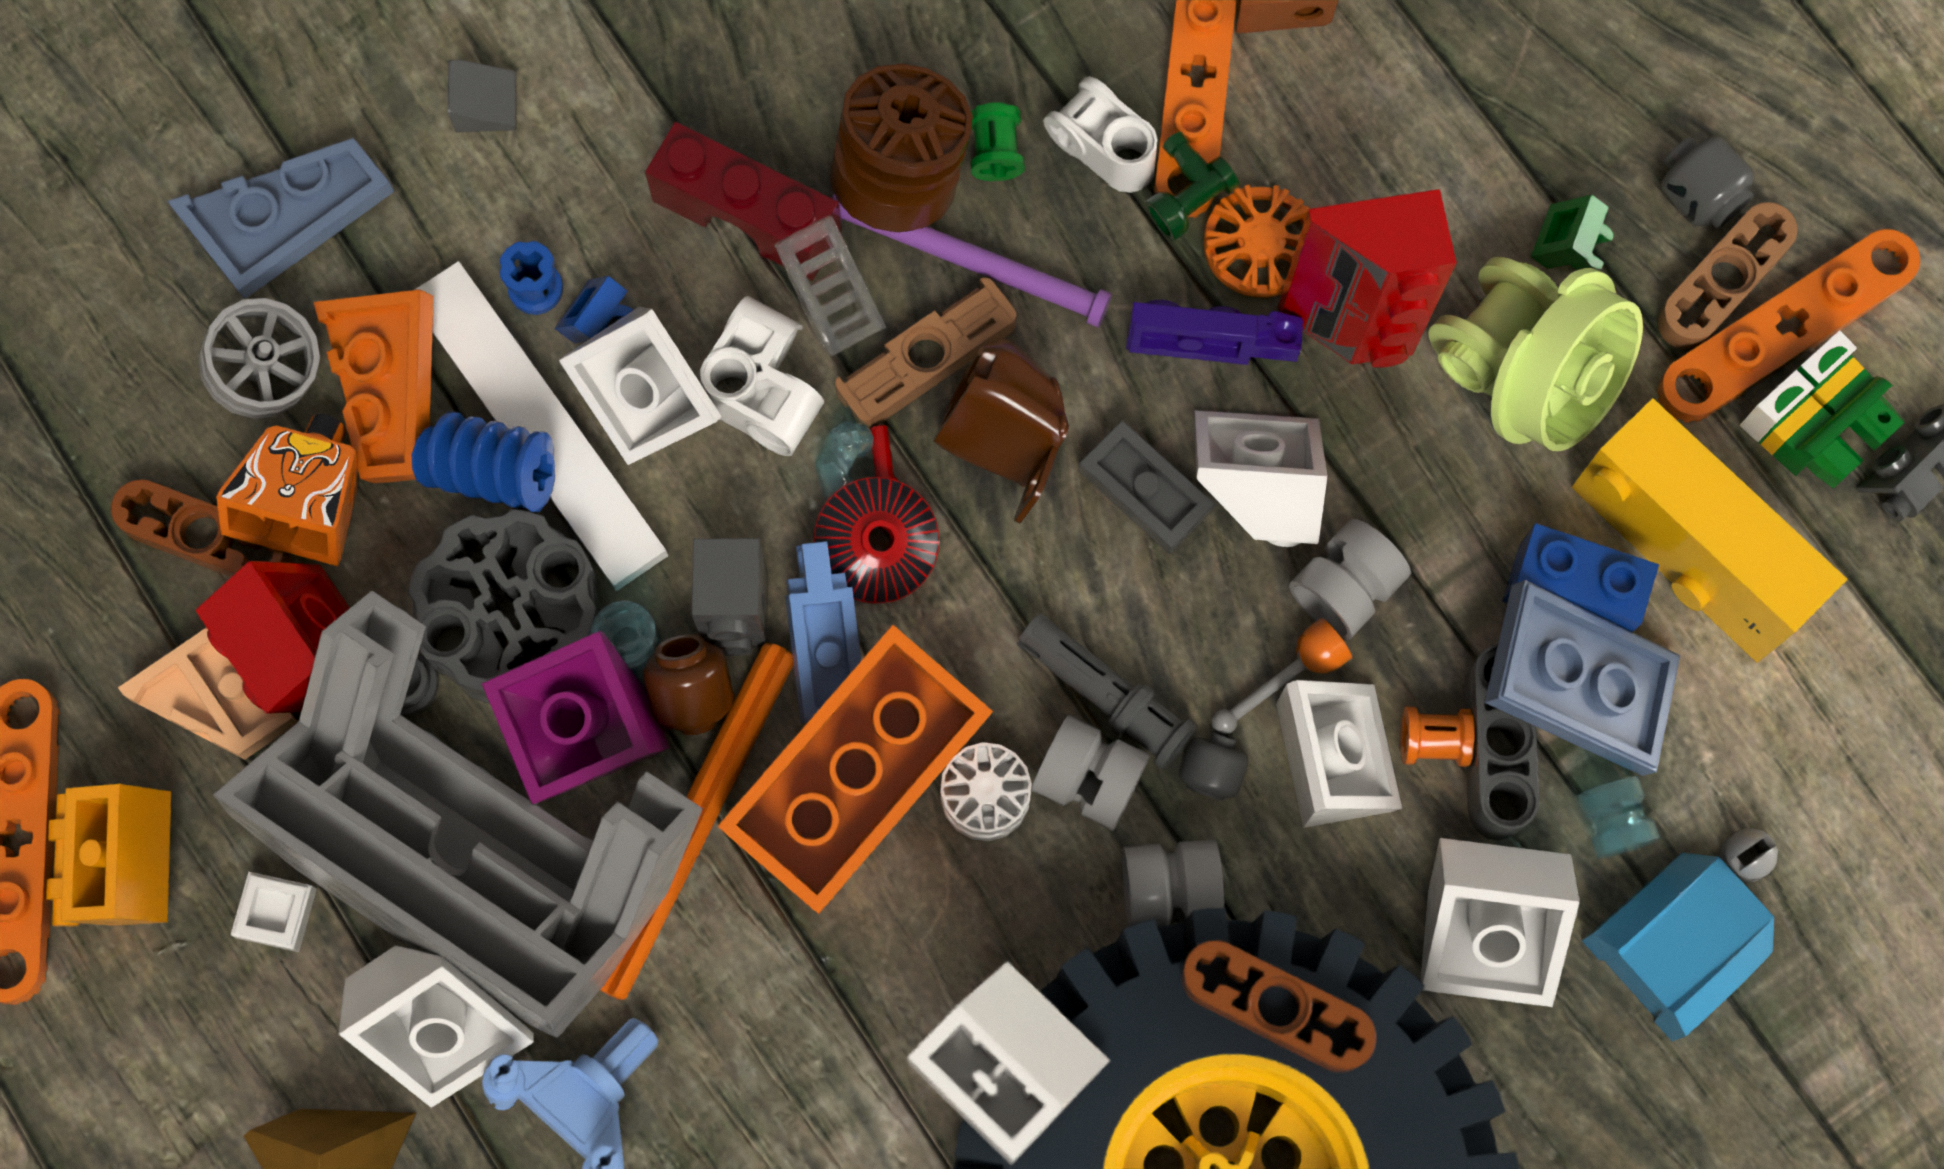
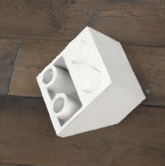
M1009 962L1001 966L958 1004L908 1056L909 1065L1010 1165L1022 1155L1110 1061Z

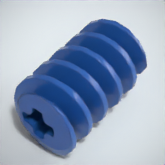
M446 412L439 418L435 426H429L422 431L416 440L411 455L412 470L416 480L423 487L440 488L449 493H462L470 498L482 497L487 502L492 503L504 502L509 507L527 508L530 512H540L548 503L554 488V446L552 438L544 431H534L530 434L525 427L512 426L508 429L503 422L490 421L487 424L480 417L469 416L465 419L461 413Z

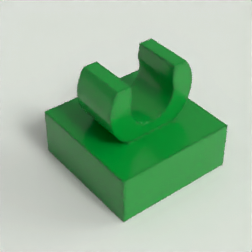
M1593 195L1550 204L1531 258L1547 269L1571 265L1575 270L1583 268L1602 269L1604 262L1594 256L1592 252L1596 244L1610 242L1613 239L1614 234L1612 230L1603 223L1609 207Z

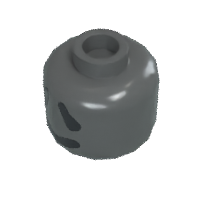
M1689 137L1680 143L1663 161L1670 170L1663 178L1661 192L1693 226L1702 227L1712 223L1718 229L1735 217L1755 196L1750 190L1755 178L1753 169L1721 137H1709L1699 144L1692 137Z

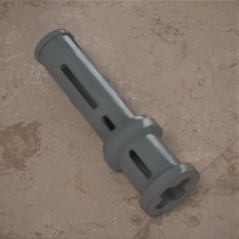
M1040 613L1036 616L1018 639V647L1022 650L1024 649L1032 657L1043 663L1051 672L1109 716L1110 720L1108 723L1112 726V731L1119 736L1128 734L1156 756L1154 764L1162 770L1177 757L1196 731L1198 725L1191 719L1182 721L1154 699L1155 691L1149 686L1145 685L1143 687L1139 683L1134 687L1080 643L1060 630L1044 614Z

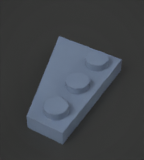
M354 138L284 161L278 170L245 180L242 175L222 182V189L191 199L189 194L167 202L245 300L384 200L394 190L388 179Z

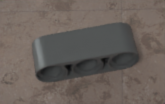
M1498 644L1480 654L1466 673L1464 679V709H1471L1475 726L1473 758L1471 765L1466 767L1467 799L1470 822L1476 831L1488 839L1504 840L1517 834L1535 817L1539 806L1536 726L1485 703L1489 684L1485 680L1484 668L1493 666ZM1500 729L1508 733L1514 742V755L1503 756L1494 752L1487 742V730ZM1502 792L1514 800L1517 807L1516 820H1502L1492 812L1489 805L1490 793Z

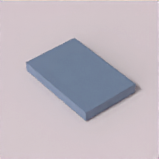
M1524 580L1511 586L1485 703L1644 776L1657 772L1680 655Z

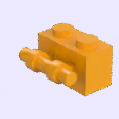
M124 784L65 788L64 794H57L56 819L49 820L48 840L55 842L54 878L47 879L46 900L53 901L52 926L73 927L80 926V923L111 926L168 923L171 791Z

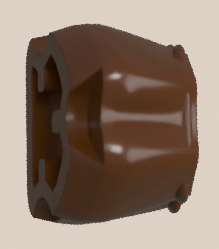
M997 339L981 346L973 362L967 367L945 410V416L933 441L952 455L1014 481L1021 487H1025L1014 517V521L1020 524L1035 505L1045 487L1057 451L1067 436L1069 424L1057 379L1051 377L1014 342L1006 339Z

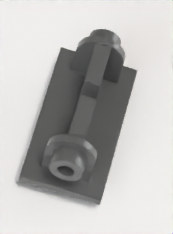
M1944 404L1935 406L1923 413L1914 423L1916 430L1899 446L1891 448L1880 455L1872 465L1874 471L1857 487L1860 493H1882L1887 499L1882 504L1883 509L1896 521H1902L1905 517H1915L1943 489V486L1931 469L1935 466L1944 479Z

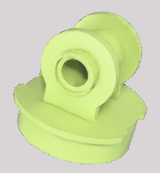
M1493 257L1486 262L1478 274L1480 286L1486 296L1479 303L1476 310L1466 319L1453 315L1440 316L1429 328V340L1438 354V362L1450 378L1467 390L1492 396L1491 420L1494 430L1501 438L1513 444L1535 441L1552 451L1569 449L1595 429L1623 390L1634 367L1641 345L1643 333L1641 311L1636 304L1617 295L1612 279L1597 269L1583 268L1572 272L1560 283L1558 288L1549 276L1531 264L1519 263L1505 257Z

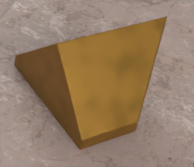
M298 1109L250 1129L243 1137L262 1169H392L416 1112Z

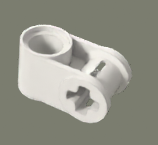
M1091 76L1085 77L1078 85L1079 93L1059 112L1051 111L1043 120L1044 126L1056 144L1071 156L1081 160L1105 180L1110 187L1128 193L1139 191L1149 185L1154 177L1157 153L1156 132L1149 122L1142 119L1121 102L1104 83ZM1124 149H1133L1140 152L1142 156L1134 160H1125L1118 157L1116 153Z

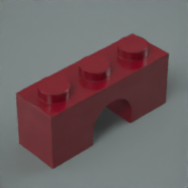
M674 122L645 171L654 203L705 228L712 217L727 221L741 229L754 240L758 246L759 255L811 281L814 280L842 231L838 201L677 122Z

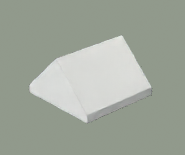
M636 308L559 359V362L627 465L716 423L722 417L651 308Z
M1305 680L1287 683L1276 706L1303 828L1402 809L1375 686L1373 684Z

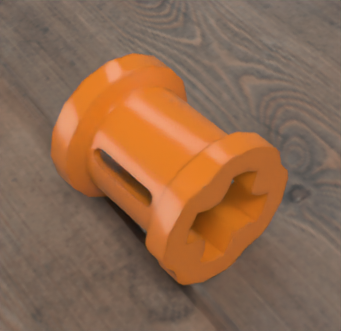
M1405 706L1400 729V751L1403 764L1414 765L1417 759L1455 760L1459 767H1469L1471 765L1475 740L1474 716L1471 709L1460 708L1456 715L1419 713L1416 707Z

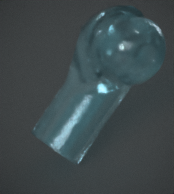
M845 421L830 430L815 461L816 473L826 501L837 490L852 482L849 471L857 457H864L867 452L871 451L873 435L865 424H853L852 422Z

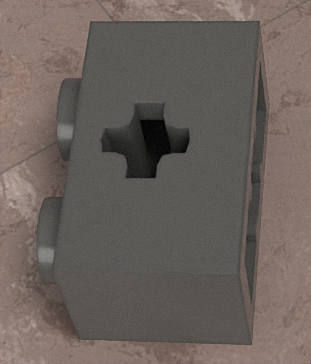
M759 538L693 539L692 618L699 636L704 638L705 641L721 648L725 656L748 655L752 653V647L763 646L767 643L768 570Z

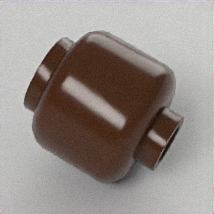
M678 635L661 642L656 647L654 654L646 661L643 677L651 710L656 722L666 728L679 730L685 735L703 734L713 729L717 721L730 711L734 701V693L727 661L721 648L705 641L704 638L698 635Z

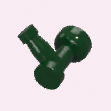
M1181 131L1170 136L1164 142L1162 148L1170 157H1174L1180 170L1191 184L1174 196L1167 192H1158L1145 201L1146 208L1156 225L1173 242L1187 232L1189 228L1188 216L1223 190L1231 193L1240 186L1236 174L1222 157L1217 156L1207 164L1202 156L1188 145L1189 140Z

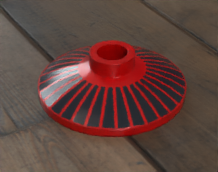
M863 478L843 486L823 505L814 527L813 542L827 541L831 574L845 573L847 587H852L854 600L864 603L880 604L893 602L914 592L930 575L939 552L938 525L928 503L908 485L890 478ZM875 527L886 529L891 537L890 546L883 552L874 550L869 544V534Z

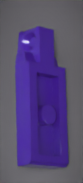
M1152 300L1147 303L1133 302L1127 330L1126 349H1129L1131 353L1248 365L1250 357L1297 362L1302 344L1303 318L1277 311H1272L1267 316L1262 314L1259 316L1242 314L1239 310L1226 306L1213 307L1208 310L1185 308L1168 300Z

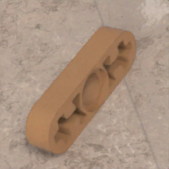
M1771 202L1757 204L1747 211L1671 294L1659 311L1657 318L1658 330L1668 344L1684 350L1695 349L1712 336L1795 242L1798 227L1791 212L1785 207ZM1766 225L1773 227L1776 231L1773 238L1767 240L1754 256L1745 249L1758 233V230ZM1720 262L1735 265L1743 276L1742 287L1735 290L1720 287L1712 277V266ZM1702 296L1710 304L1698 317L1696 324L1693 323L1686 329L1679 324L1678 320L1681 314L1687 312L1697 302L1699 297Z

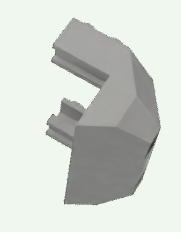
M371 591L322 631L299 722L214 793L213 796L230 817L298 872L413 950L444 957L515 1018L558 1038L605 985L667 895L703 808L648 772L639 779L628 808L617 802L602 817L594 841L580 835L544 811L538 804L532 805L531 801L493 777L487 770L475 765L439 741L433 734L422 730L400 715L426 626L411 617L404 610Z

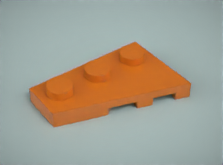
M420 289L313 302L318 322L326 325L332 349L327 351L331 371L339 375L346 405L342 413L351 446L357 451L359 477L373 484L416 480L412 470L411 455L416 440L422 431L430 426L434 296Z

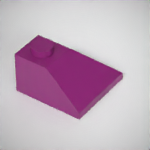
M598 631L481 683L532 805L613 774L670 749L660 724L656 722L653 716L649 698L644 687L603 631Z

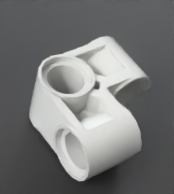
M746 296L732 312L722 335L704 360L700 369L701 384L722 416L719 420L751 436L767 449L783 456H791L823 406L824 400L809 384L797 377L781 373L777 370L788 353L797 330L803 329L802 324L750 296ZM730 377L741 379L746 383L739 391L734 393H723L715 388L721 380Z

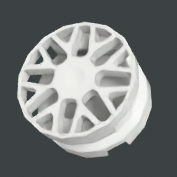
M982 742L963 748L948 763L942 773L940 793L946 819L956 831L973 840L992 841L1008 836L1021 825L1029 810L1032 783L1027 766L1015 752L1000 744Z

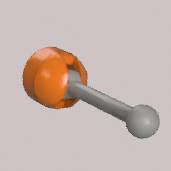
M1321 617L1306 628L1299 637L1296 647L1297 660L1232 709L1217 711L1212 717L1213 729L1222 735L1232 733L1237 727V720L1305 669L1315 673L1327 674L1340 668L1352 659L1349 648L1336 630Z

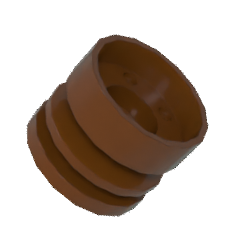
M900 63L877 66L856 78L845 93L829 177L837 201L851 217L874 229L896 233L925 228L943 217L953 203L960 178L961 165L964 162L966 148L968 147L973 116L966 97L949 79L928 68Z

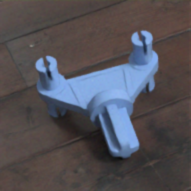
M632 1018L592 1058L582 1054L573 1063L569 1060L564 1062L512 1060L513 1057L510 1055H499L492 1060L490 1066H488L483 1074V1093L491 1105L495 1104L497 1110H507L514 1106L518 1099L522 1101L586 1159L582 1169H624L618 1116V1102L625 1096L621 1085L657 1048L659 1040L648 1025Z

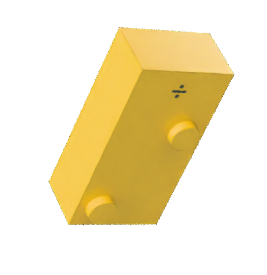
M1653 398L1597 452L1571 487L1648 561L1659 564L1658 570L1672 582L1671 587L1674 594L1684 605L1694 611L1701 610L1756 663L1793 635L1848 580Z

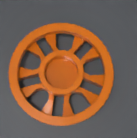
M1245 185L1242 189H1235L1226 198L1223 197L1220 203L1214 207L1204 231V254L1213 274L1231 290L1258 298L1274 297L1282 294L1286 279H1282L1274 264L1279 259L1286 260L1291 264L1295 251L1286 249L1285 245L1297 247L1300 234L1288 233L1286 227L1297 220H1300L1302 225H1304L1308 209H1310L1303 204L1304 201L1299 198L1297 200L1289 195V190L1285 188L1281 190L1276 185L1273 188H1250V185ZM1252 200L1271 201L1270 209L1265 213H1259L1253 207ZM1240 204L1249 218L1244 221L1234 209V206ZM1282 205L1289 209V211L1280 222L1274 218V215ZM1223 218L1234 224L1237 232L1232 234L1216 232L1215 228L1219 220ZM1236 244V249L1216 254L1215 248ZM1238 259H1241L1250 266L1243 281L1226 270ZM1267 267L1268 285H1258L1257 268Z

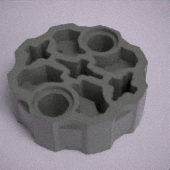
M512 509L503 516L482 518L472 514L457 521L444 530L441 543L432 554L417 562L408 589V593L413 600L414 619L426 626L420 645L422 654L438 674L446 675L451 681L462 687L470 698L488 704L490 703L481 683L531 662L529 656L533 652L540 651L544 656L598 631H603L604 621L599 612L597 592L600 583L582 547L576 540L567 539L562 533L549 526L544 516L528 511ZM480 545L486 558L474 564L469 551L473 547ZM514 548H516V549H517L516 555H515L514 560L512 561L513 556H514ZM511 565L517 576L508 580L505 573ZM573 565L579 568L578 576L569 586L556 588L548 585L549 577L557 567ZM452 582L468 588H479L482 595L474 599L468 588L452 586ZM499 585L507 599L510 598L513 602L514 609L516 610L514 614L521 624L519 630H515L509 619L501 613L500 601L493 590L495 586ZM540 616L546 628H536L532 620ZM452 627L465 629L464 639L456 649L448 652L436 650L437 639L446 629ZM504 635L509 641L505 650H503L497 640Z

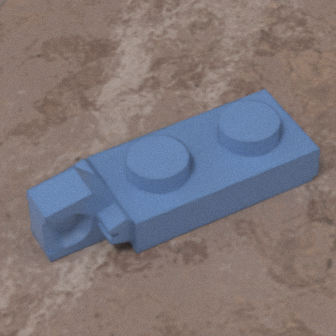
M827 541L804 543L797 546L799 578L786 580L788 595L785 596L801 723L809 722L861 662L852 587H847L845 573L831 574Z

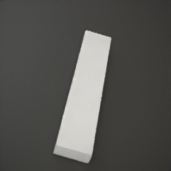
M459 261L416 288L415 290L420 289L434 296L433 334L493 419L503 422L508 429L512 426L525 427L530 434L534 431H544L552 438L555 483L550 499L615 591H618L668 557L664 546Z

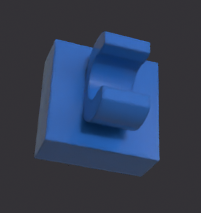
M609 276L589 279L554 329L572 343L586 342L606 329L612 317L619 320L633 311L628 306L618 305L627 293V290Z

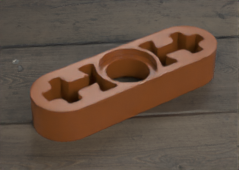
M142 479L126 483L113 497L111 503L112 518L115 524L135 541L232 577L249 561L241 552L231 549L234 538L221 535L218 506L158 483ZM150 500V503L160 513L171 517L169 527L167 528L162 522L150 517H142L138 523V519L131 514L132 508L135 504L145 506ZM199 518L215 520L218 532L215 540L210 545L201 549L187 546L185 533L193 521ZM236 539L241 545L259 550L262 547L261 545ZM266 547L273 554L269 562L291 563L290 553Z
M1222 941L1205 942L1197 946L1189 954L1183 965L1181 974L1182 984L1187 995L1195 1003L1330 1071H1351L1365 1063L1374 1051L1376 1031L1372 1021L1362 1010ZM1215 957H1220L1227 962L1224 973L1242 984L1247 980L1248 970L1260 976L1261 979L1254 984L1247 994L1244 1011L1231 1004L1240 992L1226 985H1219L1213 993L1207 992L1201 987L1204 982V976L1195 970L1198 962L1209 965ZM1282 987L1293 994L1297 1001L1298 1011L1296 1018L1291 1024L1277 1027L1268 1024L1261 1017L1258 1010V1000L1265 989ZM1312 1002L1324 1008V1011L1316 1018V1021L1330 1028L1338 1027L1344 1020L1354 1025L1351 1037L1360 1043L1358 1051L1348 1049L1340 1057H1337L1329 1052L1332 1047V1040L1314 1029L1308 1035V1044L1296 1038V1034L1309 1020Z

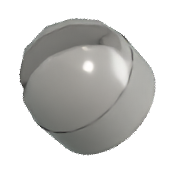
M1744 828L1733 833L1724 841L1720 851V858L1742 882H1755L1773 871L1777 863L1778 849L1774 840L1766 832L1755 828ZM1758 842L1762 846L1764 853L1758 855L1751 863L1744 867L1737 856Z

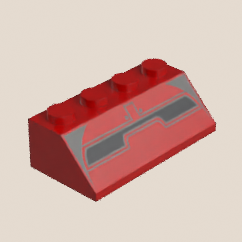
M1440 189L1308 209L1278 303L1279 312L1303 318L1302 326L1304 333L1352 365L1371 362V365L1375 368H1386L1405 362L1408 356L1414 354L1457 264Z

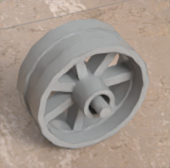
M267 298L245 299L223 309L209 326L198 357L201 380L212 398L231 413L252 419L276 417L293 408L313 383L320 361L317 336L307 320L289 305ZM257 316L265 318L261 335L252 338L238 318ZM275 322H278L293 333L296 339L278 345L271 338ZM226 325L244 350L213 348L212 345L216 335ZM303 350L306 363L304 376L278 362L277 359ZM213 361L239 363L240 371L225 385L214 369ZM269 373L276 375L297 388L288 396L279 400H273ZM246 379L257 381L261 402L242 397L235 391Z

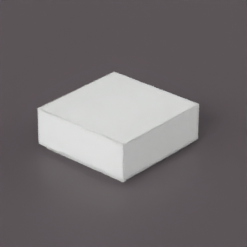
M248 872L230 936L236 939L299 952L317 888L304 883Z

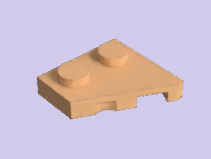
M207 627L118 687L122 695L130 701L244 760L299 722L293 713L265 714L262 709L255 706L247 698L242 688L243 680L228 658L217 652L209 642Z

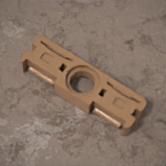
M982 278L980 279V290L976 288L941 312V317L934 310L885 344V353H881L846 377L847 382L844 383L838 376L835 381L836 395L844 407H850L853 419L863 430H870L871 427L878 426L972 361L981 346L997 339H1004L1016 328L1017 312L991 279ZM921 340H931L937 342L945 354L938 365L932 368H921L916 366L908 356L911 347Z

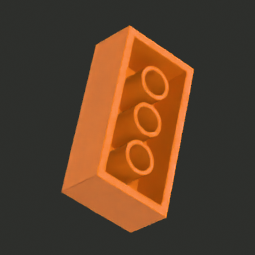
M892 625L717 827L819 914L993 711L897 627Z

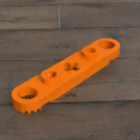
M1236 0L1175 1L1154 186L1155 194L1167 192L1174 196L1169 189L1168 182L1173 179L1174 175L1176 177L1179 176V173L1184 175L1174 157H1170L1162 148L1164 142L1176 132L1181 131L1189 140L1188 145L1198 152L1207 164L1217 156H1220ZM1194 65L1204 67V75L1209 77L1204 80L1203 87L1191 86V78L1186 75L1190 74ZM1214 197L1188 217L1194 219L1199 214H1204L1212 204Z
M1891 229L1878 230L1863 238L1673 362L1660 378L1659 386L1657 387L1660 405L1662 404L1664 409L1673 415L1676 420H1684L1683 423H1690V421H1695L1696 423L1707 418L1715 411L1734 401L1830 338L1839 330L1862 317L1898 291H1901L1916 276L1920 268V253L1916 244L1907 235ZM1878 248L1884 250L1887 248V252L1891 253L1894 251V256H1899L1900 258L1898 262L1902 264L1900 266L1901 272L1896 275H1887L1878 271L1872 263V250L1876 251ZM1781 316L1786 320L1793 317L1800 320L1802 325L1796 331L1797 336L1793 332H1787L1784 335L1778 332L1776 326L1781 321ZM1684 375L1686 377L1694 375L1695 379L1699 377L1701 379L1700 383H1705L1704 389L1705 391L1707 390L1706 400L1701 403H1689L1683 400L1676 391V379Z
M29 679L12 680L0 687V961L2 956L18 952L23 956L26 963V972L20 983L8 989L0 987V1003L11 1005L20 1004L32 999L31 997L39 993L42 983L46 981L45 974L48 971L46 964L47 938H50L51 900H46L47 879H53L54 842L48 840L49 820H54L56 817L59 755L57 731L60 709L57 705L58 701L52 692L41 684ZM31 696L36 698L39 704V713L36 720L30 726L23 729L11 728V724L8 723L10 719L7 716V713L11 711L10 705L14 706V701L21 700V697L27 698ZM20 824L21 829L32 834L33 838L31 844H24L20 847L19 856L15 857L14 851L4 847L2 842L4 837L14 835L16 825Z

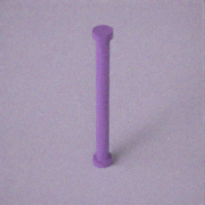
M834 193L832 199L837 201ZM839 203L841 222L846 220L1087 316V324L1097 328L1100 327L1112 298V293L1100 289L1096 294L928 226L900 233L874 229L851 217Z

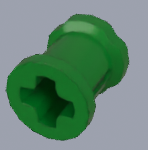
M1001 102L976 106L971 110L973 116L971 130L974 131L976 154L970 161L971 175L977 179L992 182L1005 181L1020 176L1025 171L1024 157L1018 154L1016 127L1021 124V110L1017 106Z

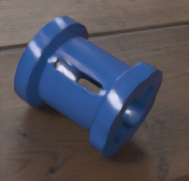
M536 241L527 243L516 242L508 247L500 257V278L508 289L510 300L517 309L532 315L547 313L556 307L562 298L564 289L562 278L554 267L553 255L546 246ZM517 259L520 264L518 267L515 266V261ZM529 274L531 277L539 279L534 282L531 278L525 276ZM545 289L548 290V294L546 296L543 292Z

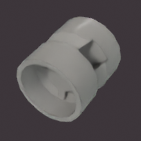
M1350 519L1326 544L1327 558L1314 557L1289 584L1292 595L1304 611L1315 621L1321 617L1324 618L1343 640H1351L1374 615L1373 601L1375 599L1386 602L1411 575L1408 562L1395 545L1381 532L1358 519Z
M1068 715L1058 730L1041 764L1031 791L1063 807L1075 801L1080 804L1081 816L1114 831L1142 776L1150 754L1119 739L1107 745L1102 742L1101 730ZM1089 771H1093L1096 777L1088 774Z
M1215 839L1179 842L1174 853H1166L1159 843L1123 846L1122 873L1128 927L1154 919L1158 928L1169 925L1172 918H1179L1183 923L1193 910L1224 908L1222 867Z

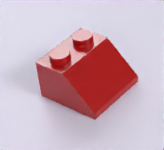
M248 561L195 611L208 629L207 637L211 645L217 652L228 658L243 680L242 688L247 698L255 706L262 709L265 714L302 712L322 631L348 611L350 607L320 564Z

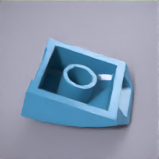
M1681 853L1587 935L1582 942L1599 961L1604 960L1656 1018L1654 1022L1673 1042L1686 1037L1770 956L1773 952L1774 916L1720 857Z

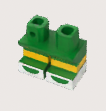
M1840 330L1761 401L1739 425L1795 477L1807 467L1815 476L1833 489L1864 461L1839 437L1847 428L1850 427L1875 451L1905 423L1892 405L1882 397L1893 385L1882 377L1876 376L1873 378L1852 356L1857 347Z

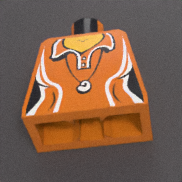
M316 414L311 417L304 433L278 425L267 428L216 496L221 535L338 566L342 559L358 488L357 451L352 446L342 443L346 435L345 426L332 416Z

